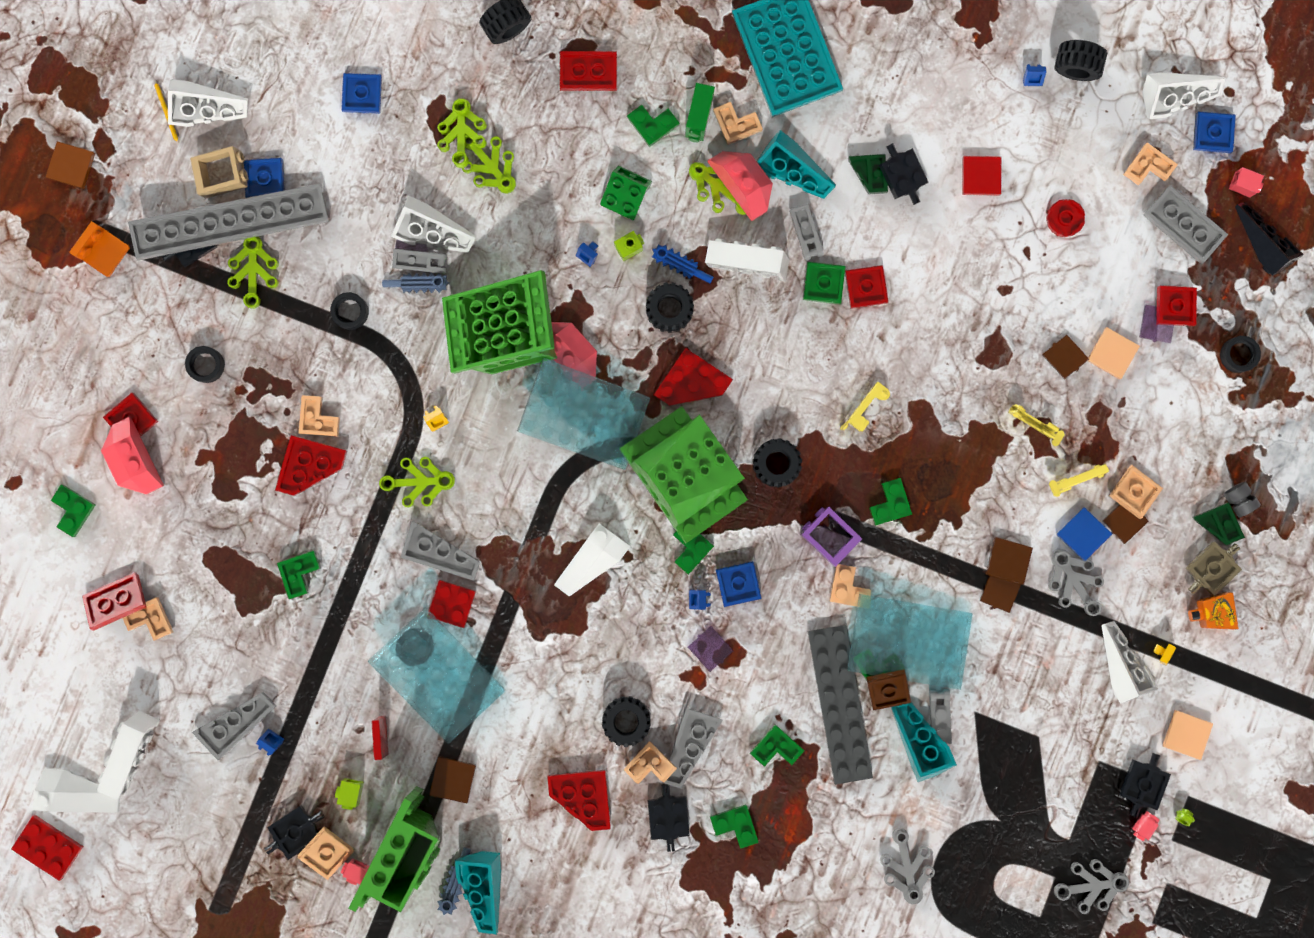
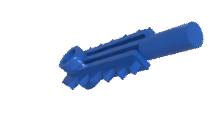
M658 244L657 248L652 249L654 253L652 258L656 259V263L662 261L663 267L669 265L670 270L676 269L677 274L682 272L683 278L687 276L690 279L694 275L709 284L711 283L713 276L697 269L698 262H694L693 259L688 261L687 255L681 257L680 252L674 254L673 248L667 250L666 245L661 246Z

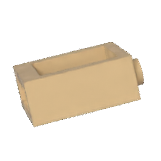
M231 146L190 158L198 195L210 198L248 187V174L243 165L245 159L239 149ZM230 157L234 180L211 186L206 163Z

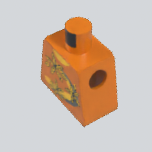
M1223 592L1216 596L1200 599L1197 601L1198 609L1188 611L1189 620L1191 622L1199 621L1201 628L1239 629L1233 592Z

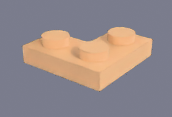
M731 102L713 109L727 145L763 130L756 112L738 119Z
M1146 143L1123 175L1137 185L1142 183L1149 171L1163 181H1166L1178 164L1149 143Z
M302 395L299 434L338 437L340 418L321 416L322 397Z
M838 564L835 567L829 601L868 609L871 590L853 586L856 567Z
M159 597L147 601L146 608L123 618L128 631L146 624L153 641L173 633Z
M649 741L624 768V771L637 784L650 771L664 783L677 768Z

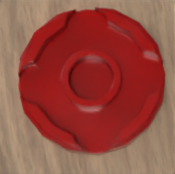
M1059 200L1047 212V226L1057 236L1071 237L1084 226L1085 212L1082 206L1074 200Z

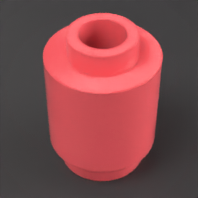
M1146 811L1144 814H1141L1133 826L1132 830L1135 831L1133 835L1142 841L1145 839L1150 840L1158 828L1160 820Z

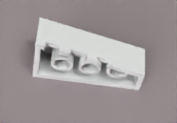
M724 239L709 240L705 259L708 267L732 272L737 268L738 272L751 275L753 272H757L756 274L763 278L770 279L773 275L778 276L779 281H786L789 258L782 251V248L771 246V249L763 248L764 246L760 244L747 246L739 241H734L732 244L726 243L727 241Z
M138 711L128 720L120 723L117 729L119 734L110 747L112 750L111 755L107 757L104 763L106 768L98 779V783H100L97 789L98 792L116 800H119L127 793L137 772V769H134V767H137L143 759L145 753L142 750L150 743L153 737L150 732L154 727L158 726L159 719Z

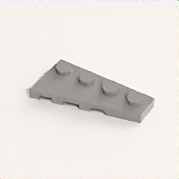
M412 521L400 558L475 580L480 561Z
M263 692L192 733L217 760H220L262 721L276 705Z
M689 708L685 709L670 756V761L677 769L664 782L665 784L682 788L723 719Z

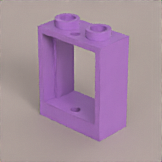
M822 507L815 514L817 518L812 523L808 521L801 528L803 532L800 535L833 567H836L862 538L830 507L825 509ZM827 515H830L851 536L833 556L809 535Z

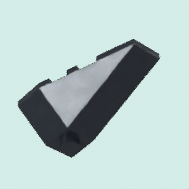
M1246 202L1235 206L1258 260L1263 265L1262 268L1266 273L1272 276L1276 275L1304 255L1287 237L1282 239L1276 233L1277 229L1273 225L1265 224L1263 217Z

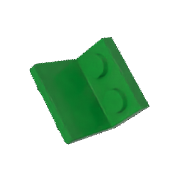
M618 165L611 174L600 205L634 220L652 181Z

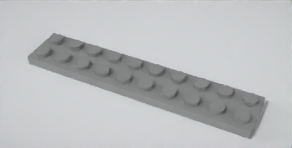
M315 184L129 221L128 224L135 257L137 260H143L326 223L329 220L321 185Z

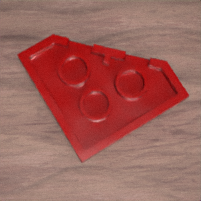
M685 348L654 396L668 406L723 396L733 379Z
M291 435L275 491L293 496L298 495L342 470L348 451Z
M605 770L547 776L549 796L562 805L571 815L580 820L589 830L611 829Z

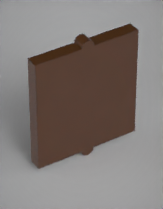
M1068 335L1064 336L1057 343L1054 342L1052 347L1042 354L1064 380L1073 372H1078L1079 368L1089 360Z
M1118 505L1103 520L1104 524L1111 530V533L1115 534L1123 544H1126L1149 522L1145 516L1139 519L1121 505Z
M989 576L980 601L992 606L993 609L998 608L1010 613L1021 584Z

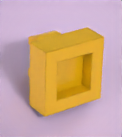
M434 406L435 410L431 413H428L426 410L425 416H423L432 432L449 423L445 414L437 406Z
M1157 644L1154 653L1162 656L1160 663L1167 666L1176 647L1168 644L1165 649Z

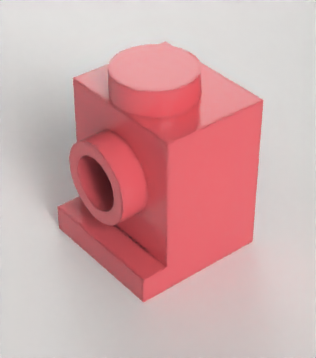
M352 858L349 863L345 862L341 870L342 877L347 878L346 881L351 884H361L370 866Z

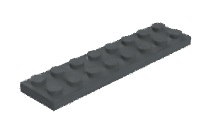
M846 625L807 631L834 784L871 779L873 775Z

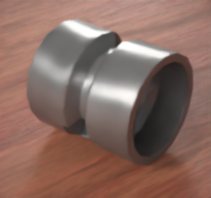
M1246 481L1233 486L1223 494L1229 504L1234 505L1232 508L1238 517H1243L1253 512L1261 505L1256 496L1251 495L1252 490Z

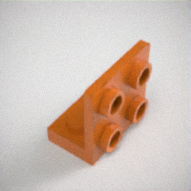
M91 221L69 253L83 260L106 277H110L130 249V246Z

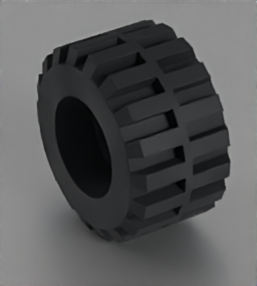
M500 0L484 12L479 23L492 44H501L519 35L529 25L532 17L521 0Z
M1086 40L1064 41L1059 46L1054 69L1058 74L1072 80H1098L1103 75L1108 52L1104 47Z
M666 282L661 286L659 284L656 286V289H652L647 297L646 314L654 328L660 329L661 332H678L681 328L684 329L688 322L691 321L694 304L693 298L687 289L685 290L682 285L678 286L674 282L672 284ZM665 298H674L681 304V311L674 318H666L658 310L659 303Z
M781 438L771 439L763 443L754 454L753 470L756 473V477L763 484H767L770 487L777 488L792 483L799 476V472L802 469L801 453L794 444L792 445L790 441H785ZM773 452H781L788 459V468L782 474H773L767 469L766 459Z
M622 696L614 699L608 704L602 717V728L604 729L605 736L609 738V741L616 743L617 746L628 747L632 745L633 747L637 743H641L648 735L651 725L650 713L646 705L641 700L635 699L632 696ZM623 710L634 712L638 718V725L631 732H622L615 725L617 714Z

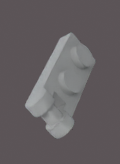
M806 204L790 209L789 212L804 260H810L814 256H823V249L809 205ZM814 243L815 248L809 250L807 245Z
M395 248L393 249L392 268L446 273L445 260H447V254ZM432 259H437V266H432Z
M929 690L930 726L936 730L943 741L947 744H952L950 690ZM937 699H943V704H937Z

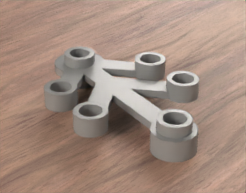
M1056 550L1051 557L1055 570L1053 579L1048 583L1049 589L1052 591L1060 590V579L1064 570L1067 578L1063 596L1058 600L1059 605L1065 608L1071 605V594L1074 586L1085 604V613L1090 616H1097L1101 612V605L1099 602L1091 600L1081 582L1092 584L1094 587H1101L1104 584V579L1101 576L1076 573L1070 566H1078L1084 571H1090L1094 567L1091 560L1087 559L1085 561L1090 563V567L1086 569L1083 560L1072 558L1066 550ZM1060 555H1062L1064 558L1063 562L1061 563L1058 561V557ZM1096 578L1100 579L1099 585H1096L1094 582ZM1053 582H1057L1058 584L1056 589L1052 588ZM1064 598L1068 600L1067 605H1063L1062 600ZM1091 604L1094 606V610L1092 612L1089 611V606Z
M897 828L893 831L892 838L899 845L903 866L894 861L889 854H883L880 857V862L883 866L890 867L904 876L907 885L897 880L892 873H887L884 881L888 886H894L902 891L904 899L909 904H918L923 898L922 888L928 878L934 876L935 870L932 866L925 865L916 883L914 875L923 860L930 857L931 851L928 847L921 846L918 849L917 856L911 863L906 844L909 840V835L905 829ZM900 834H904L903 840H898ZM927 849V854L921 855V851ZM885 857L890 858L888 863H883ZM928 868L932 870L929 875L925 874V870ZM890 876L894 877V880L891 883L887 882V879ZM912 892H917L915 898L910 897Z
M1093 859L1090 861V868L1095 872H1100L1109 879L1100 881L1086 871L1080 863L1074 862L1071 864V871L1090 883L1071 886L1059 883L1054 887V894L1058 899L1065 901L1070 898L1071 894L1090 891L1085 900L1077 904L1078 911L1082 914H1087L1090 911V906L1102 889L1109 888L1104 898H1099L1096 901L1097 908L1101 911H1106L1117 892L1127 890L1129 886L1128 877L1120 872L1113 874L1103 866L1102 862ZM1098 862L1099 867L1094 869L1093 865ZM1079 865L1080 870L1078 872H1075V866ZM1117 879H1121L1120 885H1116ZM1060 888H1064V892L1062 894L1058 893V890ZM1102 901H1105L1104 907H1100ZM1083 904H1086L1085 910H1081Z

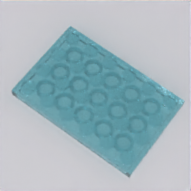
M542 358L517 432L625 470L628 461L619 449L637 437L650 397Z
M859 594L847 671L879 675L904 669L907 681L961 690L973 613Z
M426 607L368 660V663L448 744L505 692V689Z

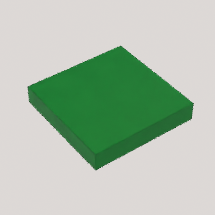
M807 262L803 300L841 305L846 266Z

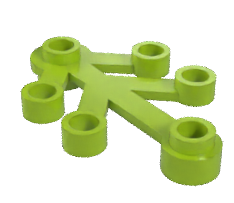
M459 98L453 103V112L443 122L438 124L439 132L442 135H446V137L439 140L437 147L441 152H447L450 149V143L457 137V152L453 154L452 162L458 168H465L469 163V158L465 154V136L467 135L471 138L477 148H484L487 144L482 135H478L466 125V117L474 123L478 131L485 130L487 124L483 118H479L471 111L469 101ZM457 119V125L450 131V125Z
M466 135L465 149L472 150L484 165L472 164L469 161L470 169L465 170L462 168L463 172L466 174L471 172L493 174L496 179H484L481 175L475 176L473 179L475 186L478 188L483 186L498 187L499 191L504 194L513 192L516 187V181L511 176L514 154L511 151L503 153L502 157L505 165L502 174L498 169L499 153L502 146L501 139L497 136L491 138L492 155L490 160L482 149L476 147L474 141L470 144L466 143V140L469 138ZM495 140L500 141L499 145L494 146L493 142ZM510 154L512 155V158L510 160H506L505 156ZM482 179L483 182L482 184H477L476 180ZM504 181L510 182L508 186H503Z
M695 162L690 166L689 175L696 181L697 199L699 201L705 202L709 197V192L704 186L705 181L710 185L713 200L712 210L715 213H721L725 206L724 202L720 199V192L736 204L735 210L741 215L746 214L721 179L710 176V174H716L711 166L706 167L700 162ZM700 193H704L706 197H702ZM718 204L721 206V208L718 209L715 205Z
M258 236L244 239V248L234 258L228 260V266L233 270H238L241 266V261L249 255V262L235 276L230 277L227 283L231 288L237 289L241 285L240 281L248 274V293L244 296L243 302L250 309H255L260 305V298L257 295V274L266 281V285L271 289L276 288L279 284L275 277L270 276L257 263L258 254L266 262V266L269 269L275 270L279 266L278 261L270 257L262 249L263 242ZM256 242V247L251 248V243ZM233 261H237V265L235 267H232L231 265ZM271 261H275V265L273 267H270L269 265ZM236 279L237 284L235 286H232V280ZM274 279L275 284L270 286L269 281ZM255 298V304L251 305L250 300Z
M422 457L419 462L420 466L428 469L435 476L427 478L413 465L411 459L403 458L400 462L401 467L407 469L416 478L394 479L391 476H383L379 481V486L384 491H391L395 487L416 486L408 496L402 499L403 506L409 508L414 505V500L428 485H436L428 495H424L421 499V503L429 507L433 504V499L442 490H449L454 486L455 477L448 471L441 472L432 464L430 458ZM424 459H428L429 464L427 466H423L422 464ZM405 460H408L410 462V465L408 467H404L403 465ZM444 477L449 479L448 484H443L442 479ZM387 480H390L392 483L390 487L385 486ZM426 497H429L431 500L429 504L424 503ZM407 498L411 499L410 505L405 504Z

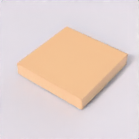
M1106 327L1090 353L1088 362L1120 380L1140 346Z
M1131 465L1109 496L1137 518L1142 519L1163 488Z
M1174 710L1162 746L1201 760L1213 723Z
M324 826L298 854V859L328 880L354 852V848Z

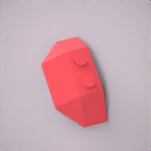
M722 151L707 161L751 221L767 212L773 183L751 153Z
M551 322L554 350L557 356L553 360L582 392L596 379L597 351L572 323Z
M128 417L113 424L101 452L117 485L143 494H149L163 487L164 484L132 418Z

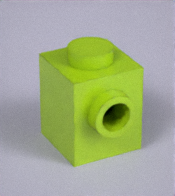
M634 231L614 241V246L623 262L643 251L642 245L644 241L640 234L636 235Z
M348 778L343 779L335 793V798H338L337 804L342 805L341 808L353 810V807L356 808L360 804L364 782Z

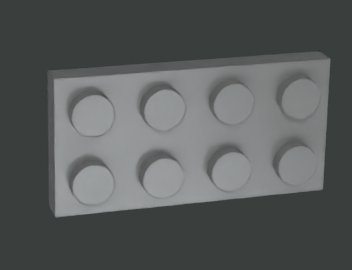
M1170 185L1143 215L1200 264H1203L1228 235Z

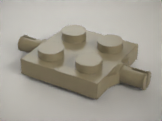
M1216 542L1210 543L1185 568L1195 580L1188 590L1195 594L1203 587L1212 596H1216L1242 570L1233 558V555L1240 550V547H1237L1238 545L1234 543L1226 551Z

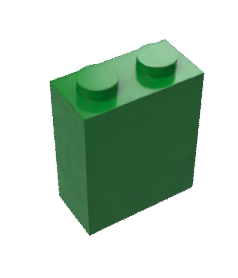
M696 83L685 132V137L691 142L698 143L699 141H704L714 98V86Z

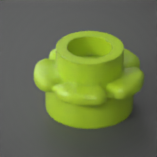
M1182 809L1176 811L1175 819L1181 824L1190 826L1195 821L1193 813L1189 810Z

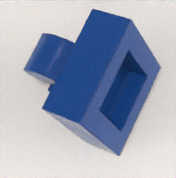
M1028 64L1023 78V85L1043 86L1047 72L1046 66H1041L1040 64L1030 66Z
M594 241L589 246L583 242L575 256L591 267L598 256L596 249L599 245Z
M689 590V609L706 610V607L711 606V603H706V596H711V593L706 592V590Z
M268 729L258 739L256 744L259 750L263 748L268 752L267 755L269 756L281 746L284 739Z

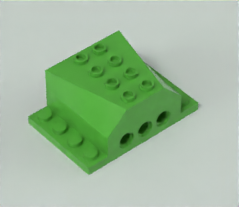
M536 271L442 298L451 373L456 374L467 370H475L492 375L557 358L554 350V338L544 271Z
M682 406L619 449L685 544L748 500L737 485L745 479L700 414L692 420Z
M416 786L404 798L348 909L356 912L359 907L363 908L372 897L402 912L414 890H418L425 877H427L432 867L431 864L440 852V848H438L440 839L432 815L417 808L424 798L421 795L424 789Z

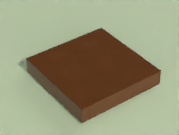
M995 537L986 575L1024 585L1033 547Z
M904 669L866 677L873 711L911 703Z
M439 756L430 796L467 804L476 764Z

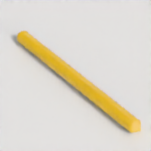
M155 83L154 87L168 122V108L159 84ZM169 125L173 139L177 141L178 136L174 125Z

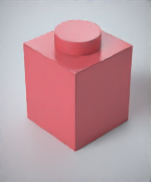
M1242 167L1235 172L1229 189L1247 197H1252L1261 191L1264 175Z

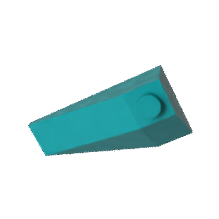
M781 130L768 143L757 159V163L769 178H777L789 186L795 185L802 188L803 191L824 199L836 187V184L812 158Z
M912 702L891 707L917 782L935 777L957 765L950 747L939 737L936 730L927 723L924 716Z
M480 851L457 858L455 860L456 879L458 884L462 885L464 890L463 896L469 902L471 907L470 913L478 932L497 935L501 885L500 853Z

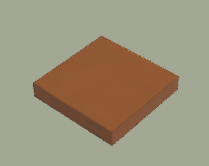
M57 141L46 178L84 189L96 153Z

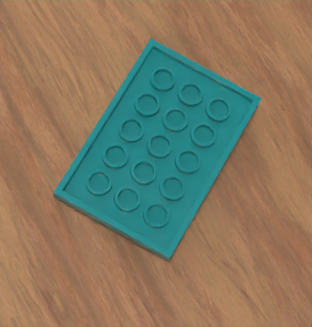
M759 0L732 10L733 18L772 117L843 91L842 84L809 0Z

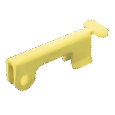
M876 382L850 418L840 427V430H845L850 423L858 431L863 432L868 426L869 421L861 415L874 398L887 400L890 396V391L881 383Z
M1012 405L1008 413L1047 437L1053 438V446L1060 444L1065 435L1064 431H1059V428L1050 422L1048 424L1042 423L1026 413L1023 406Z
M1106 464L1096 465L1094 469L1074 477L1065 478L1057 482L1051 480L1049 486L1053 496L1058 497L1061 493L1071 490L1072 486L1092 478H1102L1104 474L1109 472Z

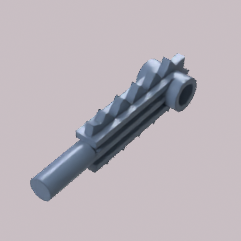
M432 272L428 277L425 273L421 277L418 273L413 277L408 273V275L403 274L401 280H382L383 287H401L403 293L408 292L409 294L412 290L418 293L420 289L424 294L428 289L431 293L435 289L440 293L442 290H447L446 286L449 284L447 275L442 276L438 273L434 276Z
M464 847L460 857L469 855L471 849ZM451 866V870L448 871L451 877L445 878L448 884L442 886L445 892L440 893L442 900L437 901L439 904L438 910L442 911L443 915L447 913L452 915L453 910L457 909L455 903L460 901L457 895L463 894L460 889L462 885L458 884L456 879L455 866Z

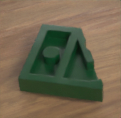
M885 154L848 157L851 167L868 194L888 193V184L879 167L880 164L886 162Z
M1229 502L1192 517L1194 521L1225 545L1245 538Z

